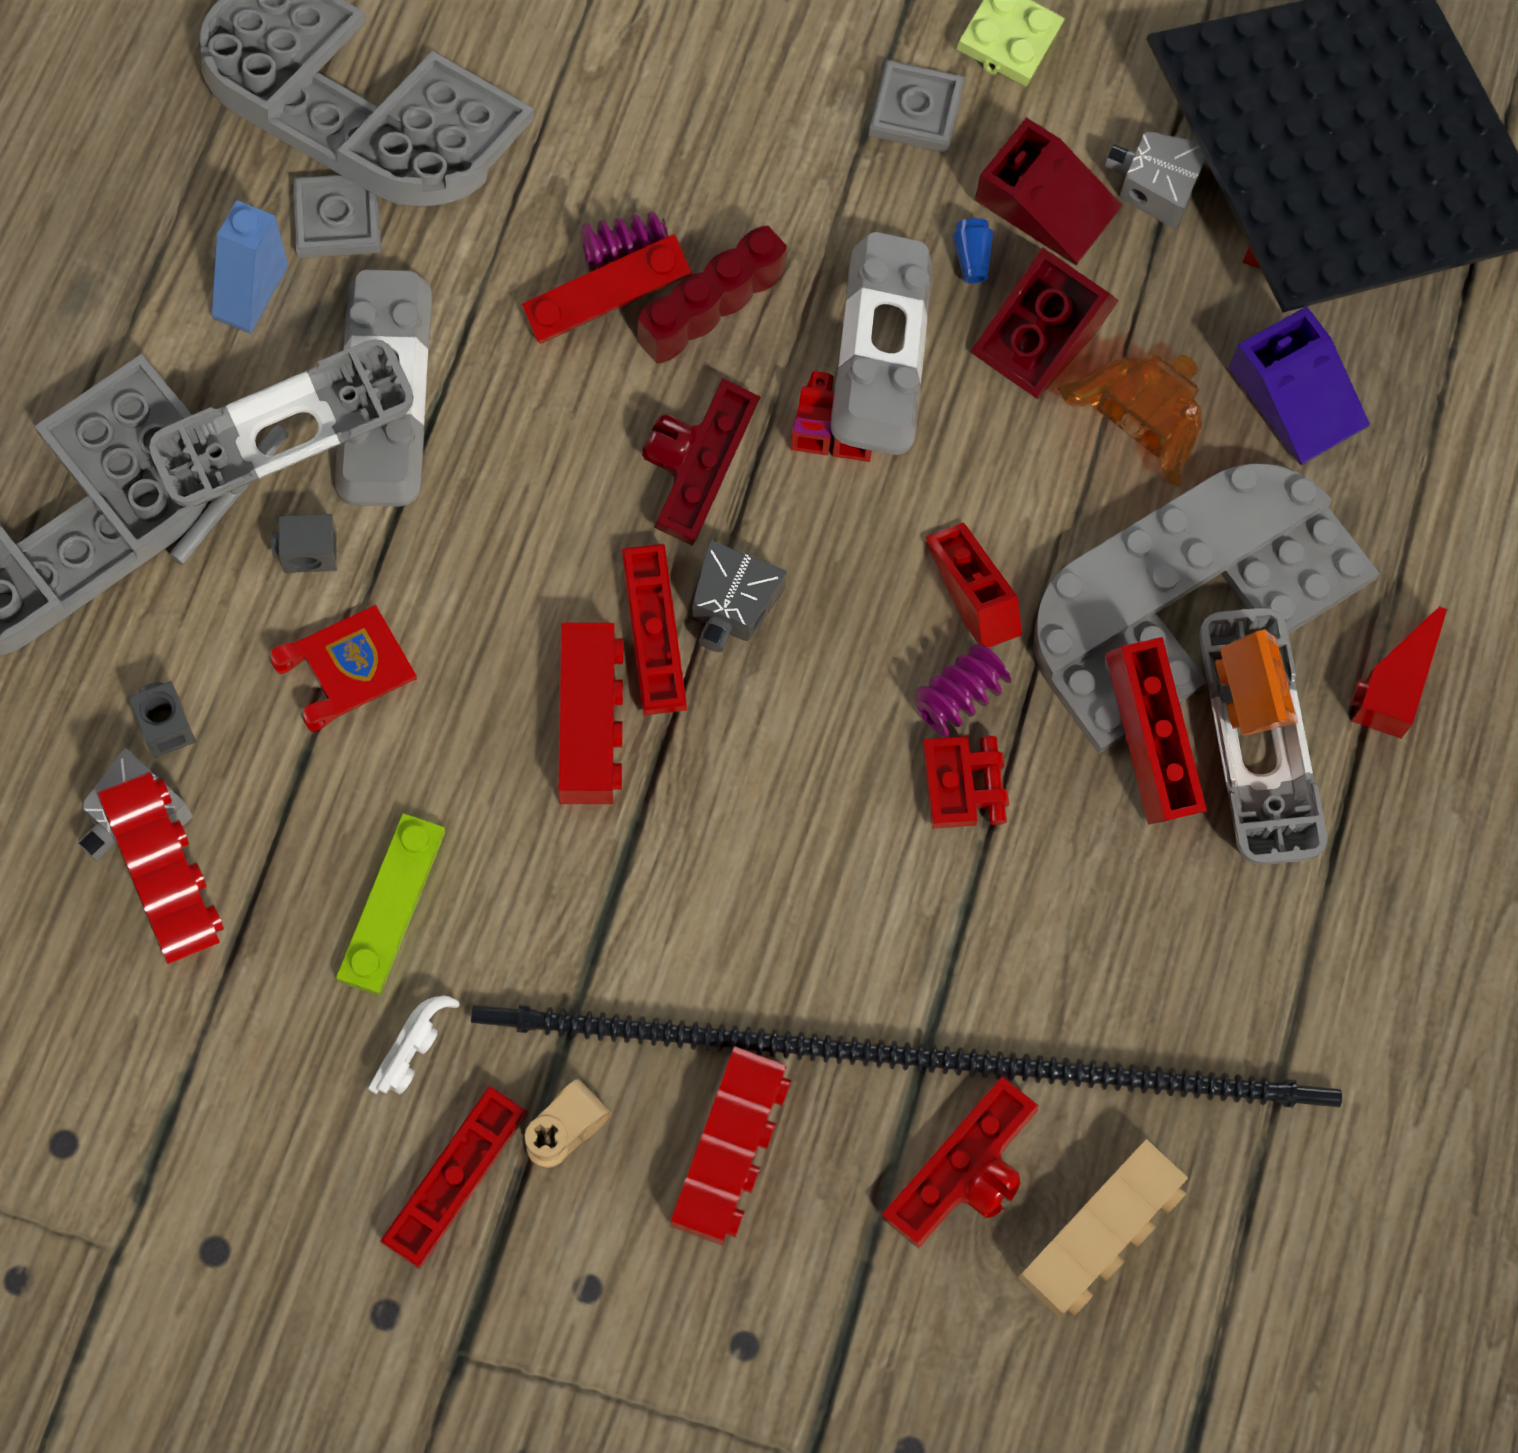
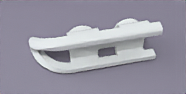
M436 996L419 1004L408 1017L367 1089L374 1094H377L379 1091L386 1094L388 1090L402 1094L410 1084L415 1073L413 1069L409 1068V1062L416 1050L421 1054H425L437 1036L438 1031L432 1027L433 1024L429 1022V1019L441 1008H458L460 1003L449 996Z

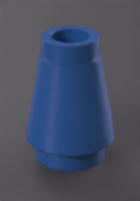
M970 218L961 220L956 223V231L952 234L963 274V281L971 284L985 282L988 280L993 230L989 228V222L985 219Z

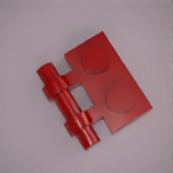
M968 736L923 740L922 747L932 829L976 826L978 821L977 808L988 810L990 825L1007 823L1006 807L1009 806L1008 791L1003 789L1001 769L1005 767L1004 756L1002 752L998 751L996 736L980 738L981 752L970 753ZM979 770L984 773L985 790L974 791L972 771Z

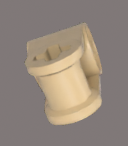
M579 1079L574 1080L526 1128L527 1156L538 1167L551 1168L557 1166L583 1141L595 1134L608 1120L612 1112ZM542 1135L543 1138L548 1140L554 1136L555 1147L551 1149L549 1146L544 1145L539 1149L538 1137Z

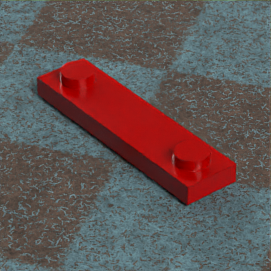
M672 234L522 303V307L538 343L542 344L692 275V271L676 235Z
M665 544L622 548L643 716L687 711Z
M488 1086L386 1231L380 1243L420 1270L528 1115V1111L491 1086Z

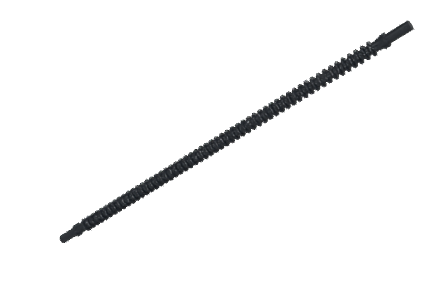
M473 1005L471 1023L516 1027L517 1032L527 1033L529 1030L536 1029L544 1030L546 1036H549L551 1031H557L559 1037H562L564 1032H570L572 1038H576L578 1033H582L587 1040L591 1035H597L599 1041H602L604 1036H610L612 1042H616L617 1037H622L625 1043H629L630 1039L634 1038L637 1039L639 1045L643 1044L644 1040H650L652 1046H655L657 1041H662L665 1047H669L671 1042H675L679 1049L683 1047V1044H690L692 1050H695L697 1045H703L705 1051H708L710 1046H715L718 1052H722L723 1048L727 1047L730 1048L731 1053L735 1046L749 1052L750 1050H755L757 1055L762 1056L764 1051L770 1052L772 1058L776 1056V1053H783L785 1059H788L790 1054H795L798 1060H801L803 1055H808L810 1061L813 1062L816 1057L820 1056L823 1057L825 1063L829 1061V1058H836L837 1064H841L843 1059H848L850 1065H854L857 1060H860L865 1067L868 1066L869 1062H876L877 1068H880L882 1063H888L890 1069H894L896 1064H900L905 1071L908 1070L909 1066H915L917 1072H920L922 1067H928L930 1073H934L936 1068H940L943 1074H947L950 1069H953L957 1076L961 1075L962 1071H968L970 1077H973L975 1072H981L983 1078H987L989 1073H993L998 1080L1002 1075H1008L1010 1081H1013L1015 1076H1021L1023 1082H1027L1028 1077H1033L1036 1083H1040L1041 1079L1045 1078L1048 1079L1050 1085L1055 1080H1061L1063 1086H1066L1068 1081H1073L1076 1087H1080L1082 1082H1086L1090 1089L1095 1084H1101L1103 1090H1106L1108 1085H1114L1116 1091H1119L1121 1086H1126L1129 1092H1133L1134 1088L1138 1087L1143 1094L1148 1089H1153L1156 1095H1159L1161 1090H1166L1168 1096H1172L1175 1091H1178L1183 1098L1188 1093H1193L1195 1099H1198L1201 1094H1206L1208 1100H1212L1214 1095H1218L1221 1101H1226L1227 1097L1231 1096L1235 1103H1238L1241 1098H1246L1248 1104H1252L1254 1099H1259L1261 1105H1265L1267 1101H1275V1103H1281L1284 1107L1292 1108L1295 1106V1103L1340 1108L1342 1103L1341 1089L1297 1085L1296 1080L1288 1079L1284 1082L1272 1083L1269 1082L1267 1077H1263L1260 1082H1257L1252 1075L1247 1080H1242L1240 1074H1237L1234 1079H1229L1227 1073H1223L1221 1078H1217L1212 1071L1208 1076H1203L1200 1070H1197L1194 1075H1189L1187 1069H1183L1181 1074H1177L1174 1068H1170L1165 1073L1160 1066L1155 1071H1149L1147 1065H1144L1142 1070H1137L1134 1064H1130L1128 1069H1124L1120 1062L1112 1068L1107 1061L1102 1066H1097L1094 1060H1091L1089 1065H1084L1082 1059H1077L1076 1063L1072 1064L1067 1057L1063 1059V1062H1057L1055 1056H1051L1049 1061H1044L1042 1055H1038L1036 1060H1032L1027 1053L1024 1054L1023 1058H1017L1015 1052H1012L1010 1057H1004L1002 1051H998L996 1056H992L989 1050H985L982 1055H979L975 1048H972L970 1053H964L962 1047H959L957 1052L950 1051L949 1046H945L943 1051H939L935 1044L930 1049H924L922 1043H919L917 1048H911L909 1042H906L904 1047H899L896 1041H892L891 1045L887 1046L884 1045L882 1039L878 1041V1044H871L869 1038H866L864 1043H859L856 1037H852L851 1042L844 1041L842 1035L839 1036L838 1040H831L829 1034L825 1036V1039H819L817 1033H813L811 1038H806L804 1032H799V1035L794 1037L791 1036V1031L789 1030L786 1031L785 1035H778L777 1029H773L771 1034H766L764 1028H760L758 1033H754L749 1026L746 1027L745 1031H739L737 1025H734L732 1030H726L724 1024H720L718 1029H714L711 1023H707L702 1028L699 1027L697 1021H694L692 1026H686L684 1020H681L679 1025H674L671 1019H667L665 1024H661L657 1017L652 1022H646L644 1016H641L639 1021H633L631 1015H627L626 1020H621L616 1013L613 1015V1018L609 1019L606 1018L604 1012L599 1017H593L591 1011H588L586 1016H581L578 1010H574L573 1014L569 1015L566 1014L564 1008L560 1010V1013H553L551 1007H548L547 1011L543 1012L531 1009L528 1005H519V1009Z

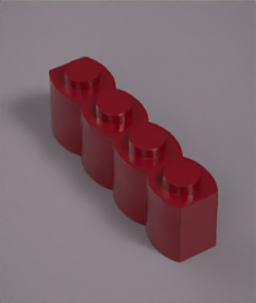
M769 225L751 230L739 241L735 249L723 251L711 259L706 265L704 272L695 273L684 278L676 285L670 296L658 298L648 304L638 317V343L656 363H663L675 358L685 349L689 340L708 334L716 327L722 316L738 312L747 305L753 293L765 291L781 279L785 272L787 245Z

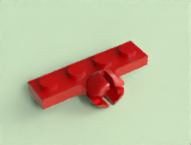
M1001 1077L882 1213L883 1220L919 1249L949 1213L961 1203L970 1205L985 1218H992L1005 1209L1000 1204L1002 1200L1012 1201L1020 1187L1019 1172L1003 1160L1002 1152L1038 1112V1104L1005 1078Z

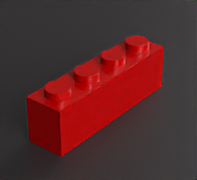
M561 622L558 781L560 804H613V790H622V763H614V748L623 747V721H614V706H623V679H615V664H623L624 640L623 638H615L614 623Z
M1163 637L1120 646L1106 652L1105 657L1148 825L1207 811Z

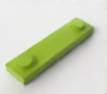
M404 813L402 814L337 974V982L379 997L381 996L445 836V827Z

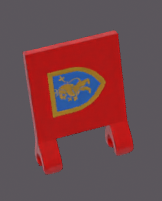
M376 605L297 642L280 645L270 652L272 666L278 674H284L306 660L328 700L312 703L303 709L304 723L311 732L318 731L337 717L417 679L416 673Z

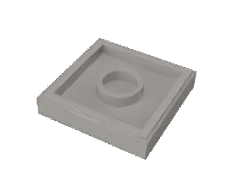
M886 60L871 120L869 136L948 153L965 77Z
M342 175L293 178L296 251L298 258L382 253L379 196Z

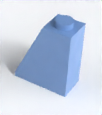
M236 200L217 234L212 317L215 320L251 334L287 270L288 262L276 216Z

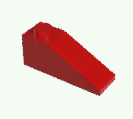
M963 522L925 536L928 549L959 614L976 642L990 648L1022 636L1018 596L966 524Z
M1439 606L1373 668L1365 681L1358 680L1356 682L1349 702L1350 705L1356 706L1352 722L1402 739L1413 725L1446 616V608Z

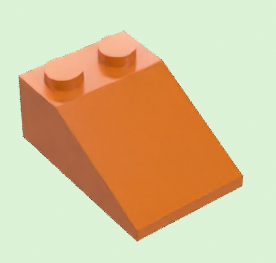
M1264 629L1220 648L1222 659L1215 660L1221 685L1230 686L1233 702L1226 703L1233 729L1240 727L1242 735L1248 736L1298 723L1278 642L1274 635Z

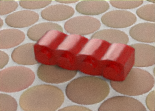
M147 772L96 792L165 962L170 964L220 943L217 932L224 930L221 919L214 904L205 907L199 890L207 888L197 862L188 865L182 848L190 844L180 820L171 823L165 805L172 803L163 778L154 780L151 772Z
M734 1046L674 1209L670 1227L722 1246L727 1235L736 1238L745 1213L744 1210L737 1208L743 1191L748 1193L753 1191L761 1168L753 1164L759 1147L768 1149L776 1126L775 1122L768 1120L774 1104L783 1106L792 1081L784 1077L787 1065Z

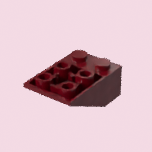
M1027 117L980 174L975 196L976 202L1076 266L1122 208L1121 202L1059 137Z

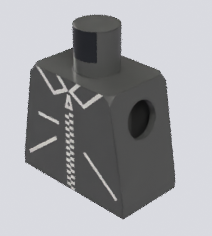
M710 540L693 602L692 618L705 625L698 640L699 643L711 651L722 652L729 635L749 641L783 593L787 571Z

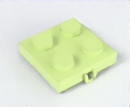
M983 0L959 40L956 49L983 63L984 70L989 74L996 75L999 72L1027 87L1061 29L1065 18L1032 0ZM989 64H994L996 68H990Z

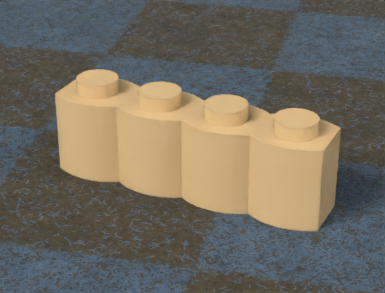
M1146 1139L1017 1279L1058 1318L1067 1310L1075 1316L1094 1296L1087 1289L1094 1280L1100 1276L1106 1282L1125 1262L1118 1254L1126 1245L1131 1242L1137 1248L1156 1228L1149 1220L1159 1209H1163L1168 1214L1182 1200L1186 1193L1180 1187L1188 1177Z

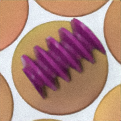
M648 212L646 224L644 225L640 217L634 214L631 216L628 228L623 219L617 217L614 220L613 231H611L605 220H600L596 234L588 223H583L581 241L588 273L592 264H595L598 269L607 265L608 261H616L668 237L664 218L660 222L655 212Z
M975 644L969 648L968 655L962 654L956 658L955 665L950 664L943 668L942 676H933L929 681V686L923 685L916 690L915 703L918 712L938 735L946 738L949 736V731L945 722L949 721L955 727L963 725L958 712L961 710L969 717H973L976 714V710L971 701L975 700L981 706H987L989 699L985 690H988L995 696H999L1002 694V688L998 680L1001 679L1006 683H1011L1010 674L999 657L991 649L981 644Z

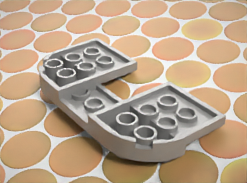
M219 0L210 9L202 24L200 49L203 76L213 95L225 107L369 192L395 204L434 206L465 198L487 181V170L533 121L534 109L434 51L411 72L379 107L318 73L337 51L365 24V12L345 0Z
M142 354L34 426L38 435L88 496L18 544L13 542L0 525V656L11 653L32 642L174 543L192 527L208 503L206 502L198 506H182L174 502L167 493L149 449L150 441L154 434L163 427L187 418L192 414Z
M1246 464L1231 467L1213 475L1065 566L1054 577L1047 587L1037 611L1033 633L1034 654L1044 679L1098 754L1126 738L1105 657L1106 652L1120 646L1163 637L1179 703L1204 689L1207 684V680L1157 615L1164 608L1221 574L1246 609L1270 608L1278 612L1285 620L1289 635L1377 579L1380 573L1329 509L1332 499L1317 484L1295 471L1276 465Z

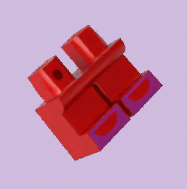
M813 371L807 387L802 386L792 432L791 450L826 456L829 454L832 434L830 422L834 391H832L834 376L830 373ZM835 438L833 457L870 462L872 450L848 446Z

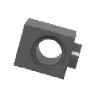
M332 514L279 516V532H272L271 546L273 558H280L284 573L337 571V531Z
M172 681L165 684L162 682L148 684L142 687L138 694L129 697L145 742L154 758L196 743L180 697ZM168 709L172 711L169 718L163 722L151 721L153 715L159 710Z

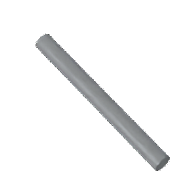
M275 425L257 448L261 453L272 456L289 437V434L281 426ZM226 493L215 498L169 553V556L178 564L183 565L241 494Z

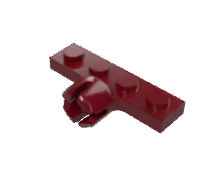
M722 378L705 417L699 425H690L667 413L661 414L656 419L644 444L642 456L644 460L669 471L674 477V484L655 523V529L691 546L694 545L761 396Z

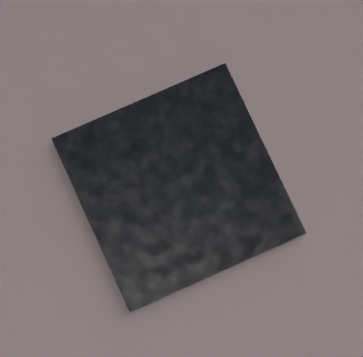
M1301 0L1148 34L1146 40L1283 313L1518 251V151L1436 0Z

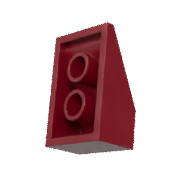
M1042 247L970 352L1038 400L1095 336L1119 301L1108 291Z

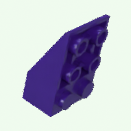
M1308 306L1238 344L1228 368L1300 466L1369 427L1368 418L1332 338Z

